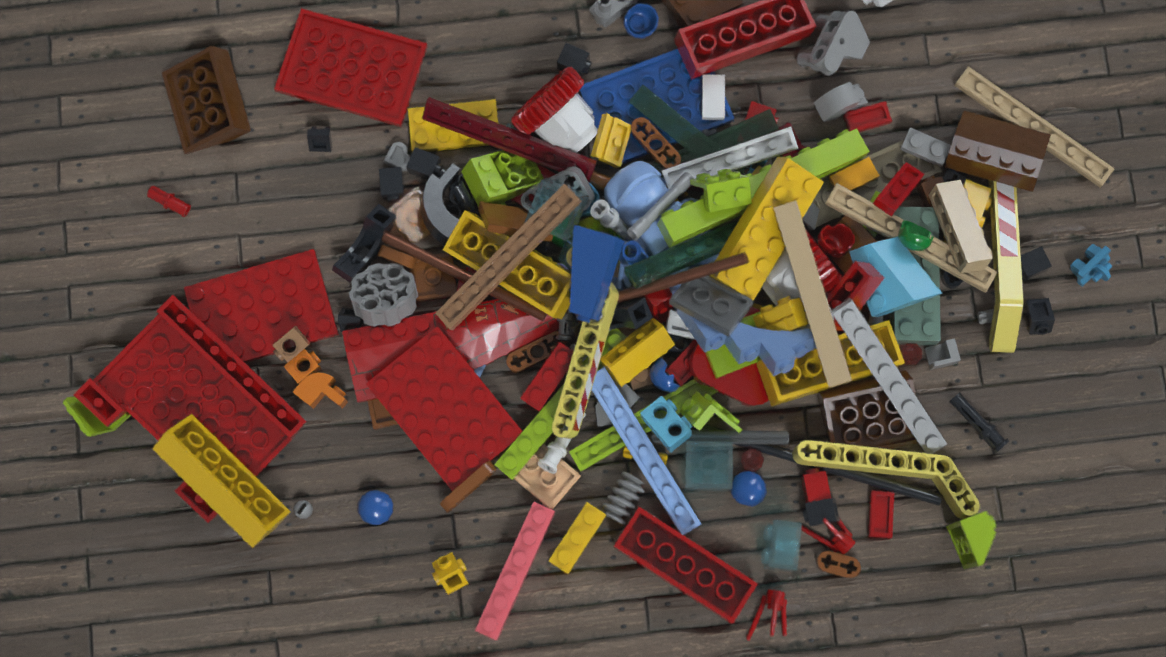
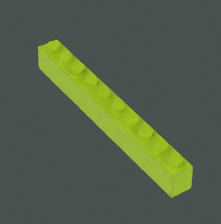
M856 128L850 132L848 129L843 130L836 135L837 138L832 140L826 138L820 141L817 147L812 149L806 147L799 151L797 156L792 158L789 155L786 158L791 159L821 179L864 159L870 151ZM771 164L761 168L758 174L752 175V173L745 175L749 176L751 199L770 170ZM702 195L700 197L701 200L693 202V200L687 201L680 206L681 209L676 211L670 209L661 214L657 226L668 247L672 248L743 215L748 205L707 212L705 197Z

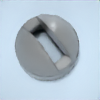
M300 500L294 505V514L298 518L307 519L312 515L313 507L310 502ZM305 503L307 506L303 509L301 514H299L298 511Z

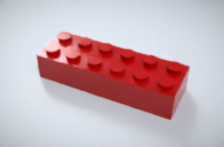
M761 0L679 29L674 41L691 79L810 37L816 28V24L805 0Z
M641 507L637 509L613 547L730 624L734 623L758 583Z

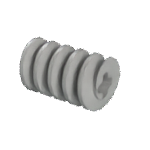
M622 472L621 475L625 480L618 479L616 483L620 488L613 487L612 489L616 496L608 495L607 499L611 504L603 503L602 507L605 509L606 512L603 513L607 517L625 525L626 522L622 519V515L630 516L626 509H634L635 506L631 501L640 500L636 492L644 493L645 491L641 487V484H644L641 480L627 472Z

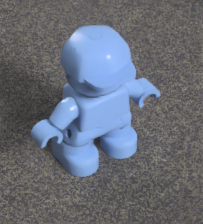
M636 161L620 169L609 180L604 189V198L610 205V208L616 209L619 217L627 226L631 227L663 197L668 188L665 180L660 178L661 173L649 163ZM687 198L681 202L674 201L664 212L673 209V211L681 209L680 206L687 201L693 200V202H696L698 199ZM661 215L635 241L655 262L657 266L654 270L655 274H659L661 278L714 262L725 245L723 240L717 238L711 230H708L669 248L657 226ZM626 270L623 274L622 282L624 288L628 289L632 284L628 280L629 274ZM647 274L643 277V280L648 278ZM681 284L669 288L673 295Z

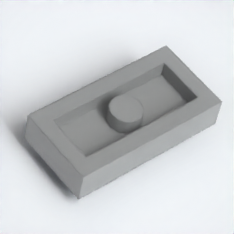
M910 128L900 150L942 167L951 145Z

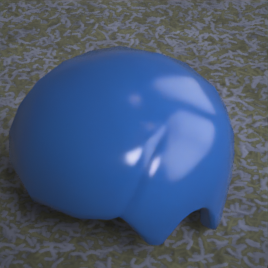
M639 3L634 5L625 14L624 27L632 37L644 39L656 30L659 17L656 10L649 4Z
M659 357L650 368V380L660 391L667 393L675 392L680 385L674 381L673 374H666L665 370L668 365L662 357Z
M752 471L739 473L730 484L733 498L742 505L756 506L764 500L767 494L766 483L759 474Z
M379 490L368 491L359 499L357 513L362 521L371 525H380L388 521L393 513L392 499L385 492Z

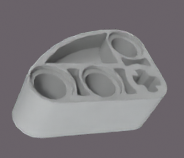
M569 167L532 186L521 197L522 206L526 210L535 213L554 194L548 190V184L555 185L557 190L563 184H566L577 196L578 194H583L588 200L587 203L581 202L569 214L573 215L586 210L593 203L595 195L582 170L578 167ZM574 176L576 180L574 182L573 180L570 182L568 180V177ZM529 194H534L538 199V203L531 202Z

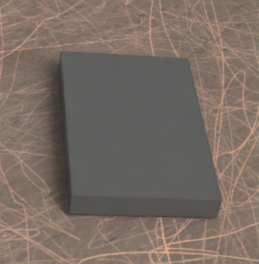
M706 276L681 284L670 298L669 304L729 337L753 306L754 300L710 276Z

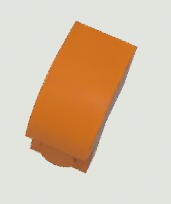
M326 373L308 375L293 391L297 397L313 409L325 395L342 409L348 403L344 398L346 395L344 391L336 385L334 388H331L336 380Z

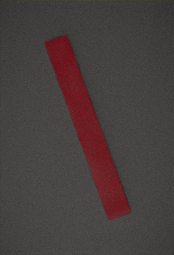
M428 97L422 115V119L559 172L569 167H578L584 173L587 181L590 182L597 163L596 160L557 145H552L549 142Z

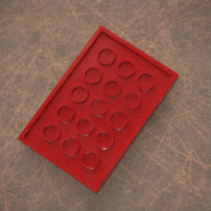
M301 8L274 90L281 94L402 127L428 45L424 42Z
M314 249L184 287L190 311L245 363L275 354L273 352L275 350L273 344L295 326L310 343L339 335ZM285 340L284 348L290 350L296 348V344L293 340Z
M438 326L366 383L452 491L489 460L491 461L511 445L523 432Z

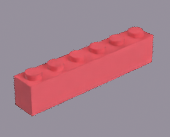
M533 502L475 631L498 641L553 520L554 510Z

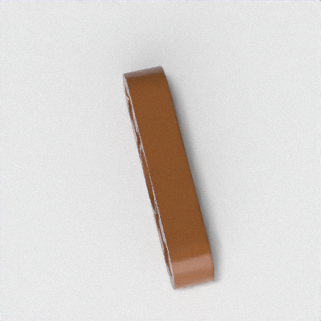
M640 117L632 122L631 133L633 137L664 170L681 164L680 154L649 120ZM637 125L641 127L646 126L645 132L649 135L646 141H644L646 135L642 131L637 132ZM652 140H660L662 147L659 150L651 149L649 144ZM666 148L668 149L666 155L669 158L675 157V165L671 163L666 164L667 158L663 155Z
M558 331L552 332L511 352L507 357L509 370L514 373H520L545 361L550 353L547 352V347L543 342L547 341L548 345L552 344L554 337L558 335ZM562 341V343L568 346V341ZM535 346H540L543 348L544 354L540 358H534L531 355V349ZM527 351L528 358L532 362L527 363V359L521 361V367L517 368L516 365H511L513 357L521 359L525 357L522 352Z
M490 460L484 463L440 503V506L447 513L452 511L497 471L496 466Z

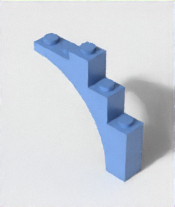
M677 309V314L704 353L712 349L716 350L725 344L738 364L752 361L759 356L773 376L789 372L794 367L796 357L800 358L807 352L817 349L811 328L796 331H772L755 328L740 322L731 335L727 337Z

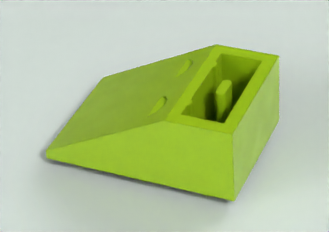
M504 150L472 158L461 171L478 207L480 201L494 204L504 203L544 181L536 162Z

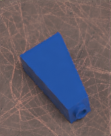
M574 225L570 312L578 314L576 319L590 323L591 319L597 321L600 319L624 241L611 235Z

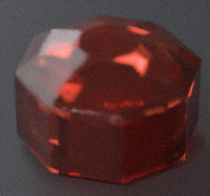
M907 343L900 350L905 365L915 366L922 359V349L916 343Z
M754 449L744 452L741 459L744 469L752 472L761 469L764 462L761 452Z

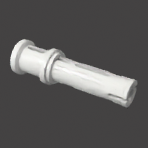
M598 200L592 205L590 212L593 218L600 220L604 227L611 228L624 240H632L627 234V230L630 227L619 217L616 209L610 208L607 201Z
M564 425L563 429L567 431L568 426ZM557 436L554 442L548 444V451L544 458L538 461L539 467L548 473L555 474L557 472L556 467L561 458L567 455L566 447L571 439Z

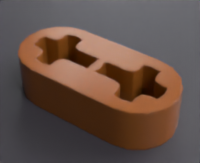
M381 245L377 254L388 261L403 265V267L413 270L417 261L412 256Z
M832 551L822 552L816 559V565L821 571L844 578L856 577L861 570L860 562L856 558ZM829 555L830 560L837 562L836 566L828 565L825 568L821 559ZM851 561L852 566L856 567V570L847 574V569L840 567V564H848Z

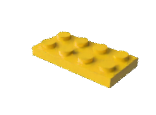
M496 99L449 104L498 123ZM425 107L408 108L412 152L415 147L431 152L488 146L486 143L423 120L422 115Z

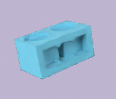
M661 396L644 409L640 415L641 419L671 453L692 436L690 429L692 425L684 416L682 418L679 417L675 412L677 408L670 399L666 401ZM658 410H664L667 413L662 419L654 416ZM678 427L682 431L678 436H672L669 434L670 429Z

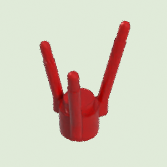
M826 518L823 519L824 524L834 534L831 539L834 543L829 542L801 524H797V528L828 546L835 553L839 551L844 555L856 543L852 538L853 535L847 530L841 519L837 522L841 528L840 531Z
M768 589L767 595H762L761 604L746 637L747 641L751 639L765 605H767L768 610H772L770 636H774L777 612L780 610L782 635H787V600H785V592Z

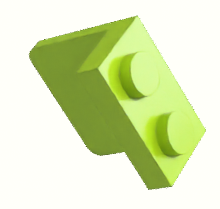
M731 169L718 170L715 175L701 173L697 174L695 179L690 180L691 185L704 189L707 212L752 204L749 176L741 175L739 171L731 172Z
M696 391L691 398H688L683 403L682 409L679 411L699 431L714 413L738 433L742 431L738 426L740 421L707 393L703 396Z
M75 396L67 397L63 400L67 412L73 416L80 430L88 437L115 431L131 416L127 412L109 427H106Z

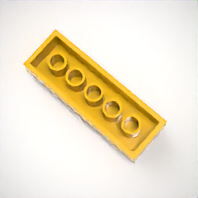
M777 157L753 196L752 204L747 206L715 260L718 261L746 252L749 263L709 276L754 300L786 247L774 207L797 201L801 217L803 218L824 182L791 159Z
M464 210L443 250L478 271L512 236L487 232L480 216ZM533 250L499 284L553 318L562 319L570 306L571 271L536 250Z
M890 321L871 325L870 328L895 366L898 368L905 362ZM845 333L838 335L852 381L829 387L817 349L807 352L800 358L796 357L794 367L789 372L780 373L775 376L772 375L762 359L756 363L771 407L873 376V374Z
M192 414L166 431L152 448L252 548L276 529L291 512Z

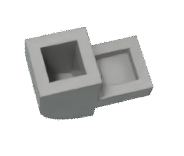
M848 82L821 96L814 102V105L823 122L839 118L848 110L861 108L868 102L858 84L852 85L851 82Z

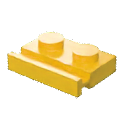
M608 113L602 114L590 156L596 157L598 160L615 168L621 167L631 132V125L610 116Z

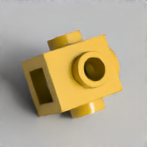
M453 552L432 562L435 570L432 576L438 586L443 585L448 595L469 584L463 573L467 569L462 559H456Z

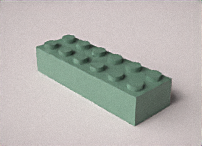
M899 207L894 215L903 220L910 221L931 232L932 236L939 239V220L933 207ZM912 253L916 258L915 260L940 289L939 267ZM940 295L890 313V324L898 345L934 346L941 341Z

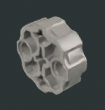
M397 263L373 264L368 266L362 273L356 274L351 281L352 289L349 292L354 313L356 316L361 317L367 325L374 327L377 325H396L406 316L412 315L417 307L416 299L418 292L412 273L407 272L403 265Z

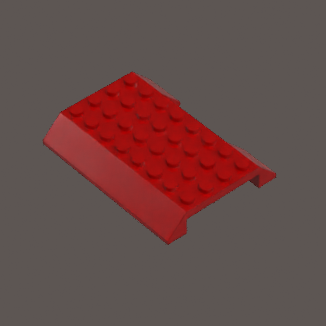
M174 295L157 310L159 314L95 379L89 378L73 394L106 427H109L128 412L158 441L166 431L192 414L255 477L293 440L307 422ZM185 481L175 490L207 523L219 515Z

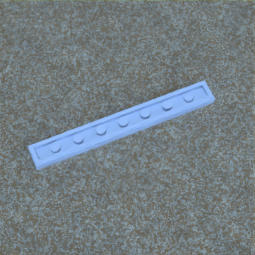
M603 367L598 370L592 386L594 395L679 533L682 535L687 534L701 525L699 519L606 368Z

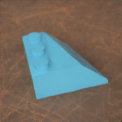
M898 237L870 243L849 252L853 263L855 261L870 263L885 277L867 301L871 316L881 317L943 294L930 279L927 272L915 260L916 258L909 249L903 246Z

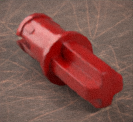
M154 185L148 189L147 196L163 205L164 209L169 208L182 217H186L190 212L191 205L176 198L174 193L169 194Z

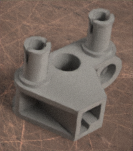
M597 0L589 11L594 16L596 23L605 28L640 0H624L622 2L619 0Z
M834 11L830 15L817 16L815 24L816 27H819L818 29H822L820 36L811 53L802 52L798 55L797 63L801 67L810 66L814 71H821L824 75L828 76L837 71L843 58L862 59L870 41L856 12Z

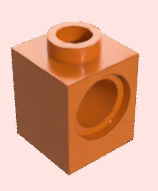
M305 349L284 365V368L298 384L308 375L319 373L322 370L319 366L321 360L313 351L308 353ZM304 361H309L310 368L304 372L300 371V364Z

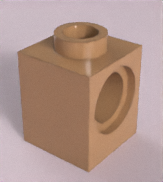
M295 326L273 344L275 347L273 352L281 361L285 359L289 362L305 349L310 342ZM285 340H293L296 344V349L291 352L287 351L284 348Z

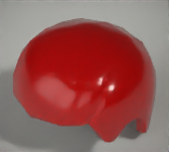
M838 223L835 226L826 225L817 236L819 247L826 255L832 257L844 256L855 243V235L850 228L842 223Z

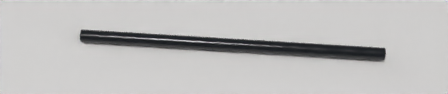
M705 424V425L702 427L701 430H724V429H720V428H717V427H714V426H710V425ZM693 425L690 428L691 430H698ZM734 444L796 463L792 456L793 450L774 444ZM807 466L819 468V470L826 471L827 473L940 506L942 501L941 494L871 473Z

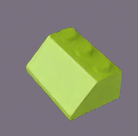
M987 511L946 526L963 569L983 565L996 534L994 530L996 523L992 515H988Z

